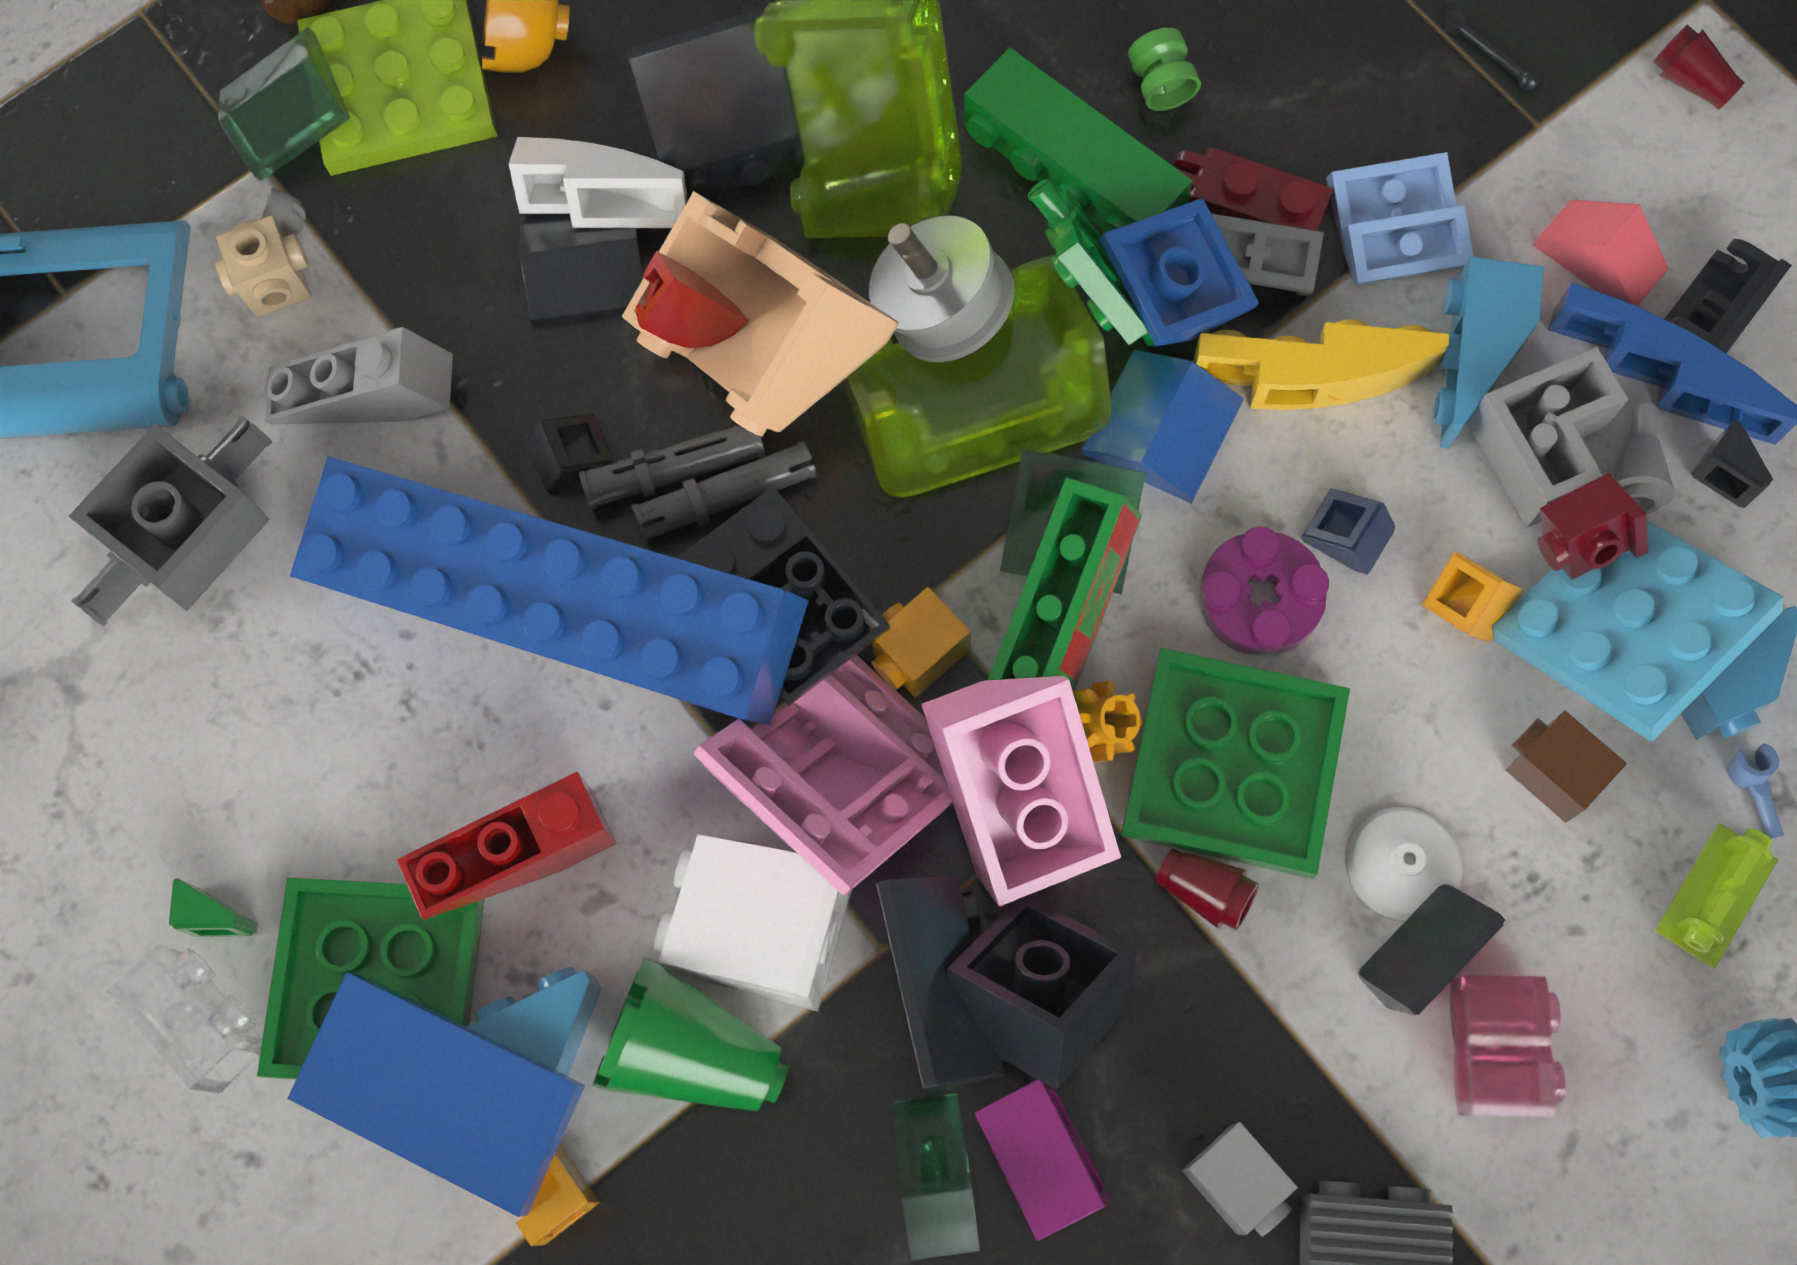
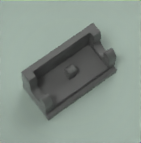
M1212 214L1249 284L1296 291V295L1309 296V294L1313 293L1324 232Z

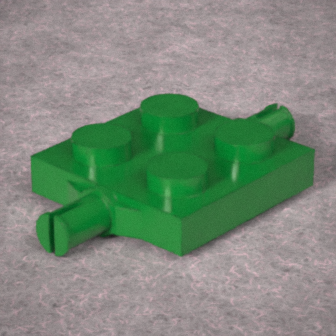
M1048 179L1037 183L1029 191L1028 198L1048 220L1049 228L1045 233L1057 253L1051 257V260L1060 277L1072 289L1080 284L1091 298L1087 301V305L1092 315L1105 331L1108 332L1115 327L1128 345L1142 337L1147 346H1154L1155 344L1099 240L1102 235L1066 190L1058 194Z

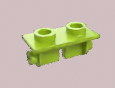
M1718 823L1654 931L1712 969H1715L1779 860L1769 850L1773 842L1772 839L1765 833L1753 828H1748L1744 835H1739L1723 824Z

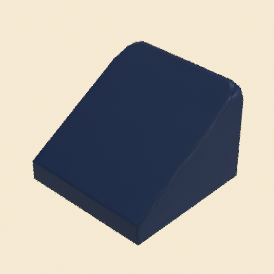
M1331 488L1301 538L1306 544L1352 570L1368 575L1393 535L1395 524L1383 502Z

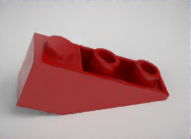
M577 771L396 860L421 918L425 920L559 873L617 843L592 789Z

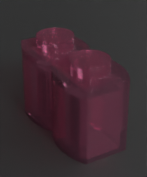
M1462 975L1452 979L1450 985V1016L1455 1045L1454 1087L1458 1115L1494 1117L1555 1116L1556 1103L1563 1101L1566 1086L1563 1067L1559 1061L1553 1060L1550 1047L1551 1033H1557L1560 1027V1004L1557 995L1554 992H1549L1546 977Z

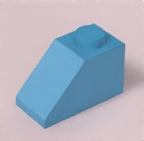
M1796 606L1783 610L1681 713L1696 740L1718 730L1723 739L1727 740L1762 723L1757 712L1778 699L1797 635Z

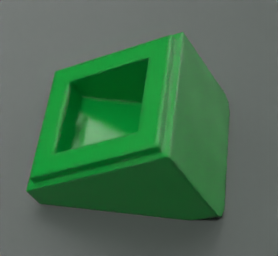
M179 878L173 880L169 925L173 929L193 937L253 936V933H257L258 923L201 888Z

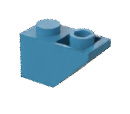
M573 967L564 968L538 981L536 985L539 992L516 1003L513 997H505L482 1007L476 1012L478 1021L467 1026L568 1076L601 992V987L597 978L585 969L576 973Z

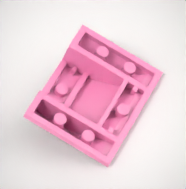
M857 655L793 704L787 705L773 715L771 725L760 723L753 729H750L738 719L700 744L694 752V755L710 773L844 896L953 803L926 718Z

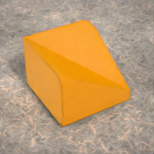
M1454 551L1422 603V606L1469 636L1490 642L1494 638L1492 626L1515 605L1524 589L1482 563Z

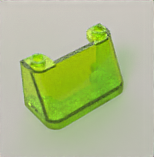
M777 0L770 2L763 15L759 16L756 20L755 40L758 52L761 55H767L772 67H786L806 160L800 178H795L792 181L791 205L795 214H801L805 238L888 237L890 230L897 224L905 223L911 227L929 218L949 216L960 182L961 151L939 0Z
M1054 254L1024 263L1011 272L1015 293L1010 313L999 331L985 345L973 353L952 361L928 362L909 354L900 343L893 345L890 338L882 349L842 381L872 467L883 491L895 497L914 496L1085 441L1106 427L1111 418L1112 407L1104 339L1075 288H1070L1055 269L1051 260Z

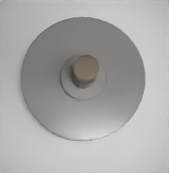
M938 216L921 221L911 227L908 224L900 223L890 230L888 234L890 244L878 258L870 277L869 299L870 303L899 322L894 331L898 342L909 354L928 362L956 360L973 353L985 345L1006 321L1013 305L1015 286L1010 269L1004 260L993 251L992 245L982 229L966 218Z

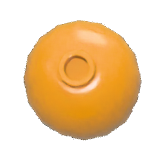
M486 0L483 42L485 41V46L494 47L493 58L482 56V69L504 73H523L539 67L549 58L555 39L566 41L570 6L559 4V0Z

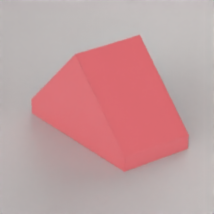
M1571 199L1533 244V246L1597 292L1636 306L1642 302L1669 270L1640 204Z

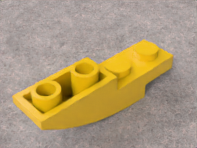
M1345 319L1336 323L1325 322L1317 344L1307 343L1304 339L1296 336H1279L1271 340L1246 337L1244 334L1234 330H1220L1212 334L1200 333L1193 362L1223 384L1251 386L1250 409H1315L1349 404L1380 396L1406 386L1435 371L1449 345V334L1430 332L1428 328L1419 325H1405L1396 329L1373 327L1364 321L1356 319Z

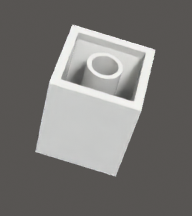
M698 834L693 851L685 849L676 867L674 887L681 889L674 913L665 912L657 929L654 950L662 952L659 963L671 972L818 1012L852 890L845 896L842 895L798 853Z

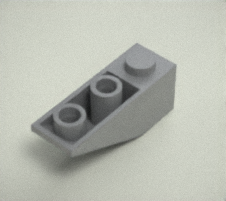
M400 327L269 368L265 422L271 425L399 422L450 409L453 354L406 328Z

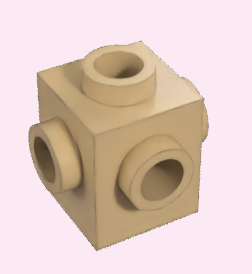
M272 215L260 220L242 222L233 230L215 236L223 258L215 262L218 277L227 294L231 296L238 293L256 318L312 298L302 270L309 267L302 244L295 233L286 236Z

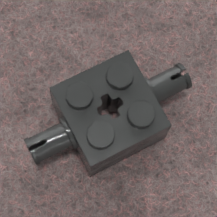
M241 416L233 428L206 457L202 454L196 456L156 424L145 433L68 516L107 547L110 552L106 556L111 559L71 602L103 627L141 583L145 587L152 583L184 610L188 611L270 520L238 488L239 485L235 482L256 457L272 443V440L253 423L250 425L251 422Z

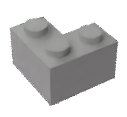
M1594 347L1486 393L1467 423L1526 528L1541 522V507L1603 476L1582 438L1605 429L1629 398L1598 347Z

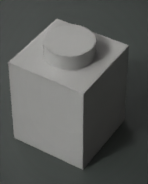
M1241 1122L1230 1125L1182 1169V1172L1237 1235H1247L1255 1229L1262 1237L1271 1231L1292 1210L1285 1199L1298 1188Z

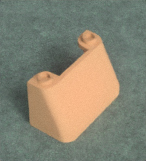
M694 191L659 252L687 267L720 290L743 312L749 321L736 334L710 347L685 348L668 343L639 327L635 313L636 305L646 306L647 296L652 283L645 279L642 280L622 315L626 321L641 332L636 341L642 346L668 359L672 351L686 357L729 391L726 401L735 408L730 418L743 428L759 436H763L767 428L776 432H781L882 349L899 324L891 316L778 239Z

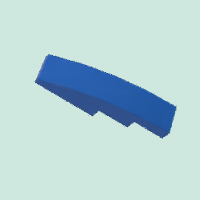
M1571 283L1553 311L1548 331L1607 348L1604 358L1613 373L1660 387L1655 405L1659 410L1721 429H1726L1736 419L1745 428L1749 437L1774 445L1797 425V405L1752 369L1696 334L1634 304Z

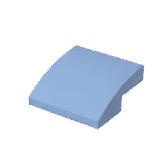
M1447 152L1334 171L1326 177L1328 187L1333 188L1330 201L1344 256L1355 286L1465 267L1470 256L1474 257L1465 205L1456 206Z

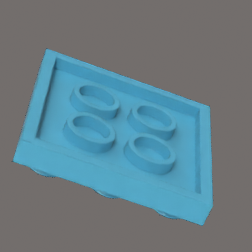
M1647 521V554L1636 559L1630 551H1627L1610 565L1601 569H1592L1573 580L1563 569L1559 571L1552 569L1492 626L1495 642L1652 742L1783 612V596Z

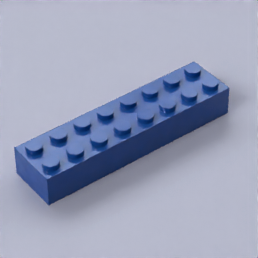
M329 456L327 457L290 573V577L736 718L771 725L809 601L776 587Z

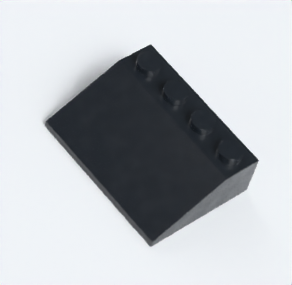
M788 0L626 49L657 160L684 172L687 200H689L693 191L709 199L715 193L740 185H757L766 181L772 175L795 168H812L821 164L827 158L850 151H867L876 147L880 142L891 139L889 103L868 0Z

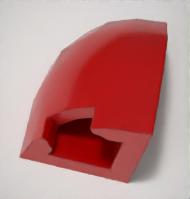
M656 251L643 275V279L652 283L647 296L646 306L636 305L635 313L640 328L668 343L685 348L710 347L730 338L749 321L743 312L720 290L687 267Z

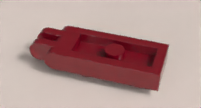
M1214 148L1205 149L1203 155L1182 150L1178 153L1174 162L1176 169L1193 181L1188 203L1203 198L1210 213L1318 231L1333 191L1331 187Z

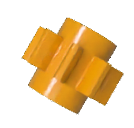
M1111 680L1092 683L1090 689L1072 691L1093 763L1112 761L1114 754L1130 753L1135 750L1131 740L1135 738L1139 728L1144 726V721L1141 720L1138 707L1134 703L1136 697L1134 693L1115 695V685Z

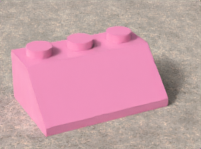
M1053 676L981 681L921 704L976 876L998 906L1121 858L1070 681L1067 677Z

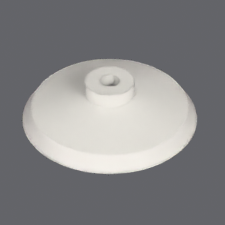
M1396 806L1384 808L1370 814L1355 828L1346 849V871L1355 893L1371 910L1389 919L1406 921L1440 885L1446 884L1459 889L1461 884L1463 862L1457 841L1441 821L1431 814L1416 808Z

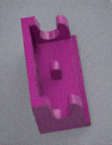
M1036 1080L975 1112L976 1118L1037 1241L1100 1210L1112 1202L1057 1090L1040 1080Z

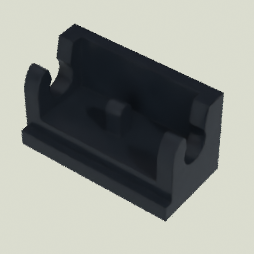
M1736 238L1731 241L1727 250L1733 256L1744 260L1746 264L1738 262L1733 256L1717 249L1665 318V320L1696 334L1726 354L1792 266L1782 258L1778 261L1753 244Z

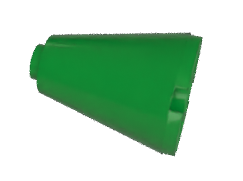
M644 957L610 1036L606 1055L602 1056L592 1086L605 1091L757 1112L764 1100L772 1103L776 1102L785 1082L789 1065L779 1061L782 1047L660 963Z

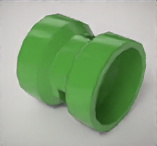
M1173 27L1160 28L1141 36L1132 44L1128 52V58L1133 71L1137 76L1143 78L1141 92L1145 103L1149 109L1154 111H1166L1187 103L1198 93L1201 87V81L1196 68L1185 59L1188 48L1180 30Z

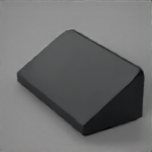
M1446 884L1440 885L1359 969L1358 976L1387 1009L1415 1016L1419 1015L1504 926L1503 923L1506 920L1499 912L1455 887Z

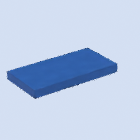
M346 972L287 1099L517 1217H521L529 1213L585 1088V1084L357 973Z

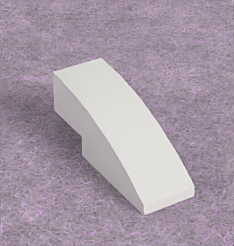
M517 137L509 161L519 214H570L573 228H673L688 202L683 171L658 160L623 149L555 138Z

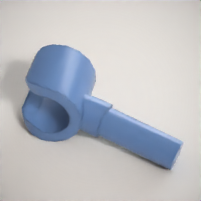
M1766 743L1761 744L1755 751V762L1760 769L1759 771L1748 765L1745 754L1740 749L1730 761L1728 767L1730 779L1740 788L1750 791L1766 835L1771 839L1784 836L1768 779L1778 768V754L1770 745Z

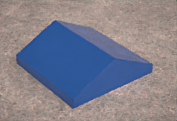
M1203 198L1106 232L1099 239L1155 346L1193 340L1199 337L1200 333H1207L1254 309L1259 304Z
M1134 350L1083 446L1082 454L1192 504L1244 398L1193 361Z

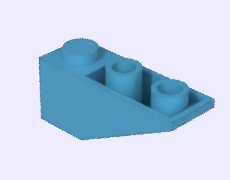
M1470 256L1459 279L1450 278L1445 292L1443 312L1444 314L1452 315L1451 333L1445 332L1449 334V345L1438 363L1439 369H1447L1445 388H1439L1433 408V424L1442 425L1441 448H1450L1468 423L1485 394L1491 392L1539 323L1544 266Z

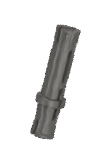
M737 425L644 454L642 449L630 452L631 458L588 471L579 472V477L590 510L613 501L643 493L644 498L656 495L655 489L668 486L669 484L766 456L761 437Z
M801 441L795 446L696 483L694 478L682 481L683 488L639 505L634 504L632 509L645 542H648L654 537L697 522L699 527L711 523L709 516L754 500L772 486L778 491L809 478H816L817 473L814 464L809 462L812 459L805 442Z

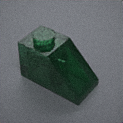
M958 1093L893 1102L892 1109L901 1197L911 1261L980 1251Z

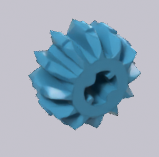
M1770 1018L1745 1023L1738 1029L1728 1031L1726 1045L1720 1047L1719 1056L1725 1065V1070L1721 1072L1720 1076L1727 1082L1730 1091L1728 1100L1735 1101L1739 1109L1741 1121L1745 1125H1752L1753 1130L1761 1138L1797 1137V1023L1792 1018L1779 1020L1777 1018Z

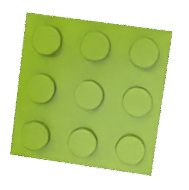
M381 0L297 20L323 163L331 176L497 137L468 0Z

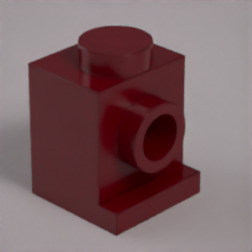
M1609 472L1540 508L1543 535L1538 537L1537 542L1541 554L1554 571L1563 569L1572 580L1592 569H1601L1610 565L1627 551H1630L1636 559L1648 553L1646 513Z

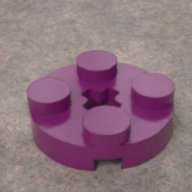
M1254 527L1245 534L1234 536L1224 542L1210 557L1201 578V601L1204 607L1202 612L1206 624L1213 634L1230 648L1244 654L1258 655L1259 652L1272 653L1279 650V653H1283L1301 645L1317 627L1326 608L1329 578L1325 570L1321 568L1315 555L1298 540L1282 533H1275L1268 527ZM1254 580L1261 583L1265 580L1271 582L1276 587L1274 594L1279 598V602L1274 605L1272 602L1265 600L1259 606L1254 604L1250 600L1253 589L1248 583Z

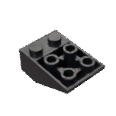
M774 486L677 557L680 560L776 587L809 600L779 695L788 706L890 629L889 623Z

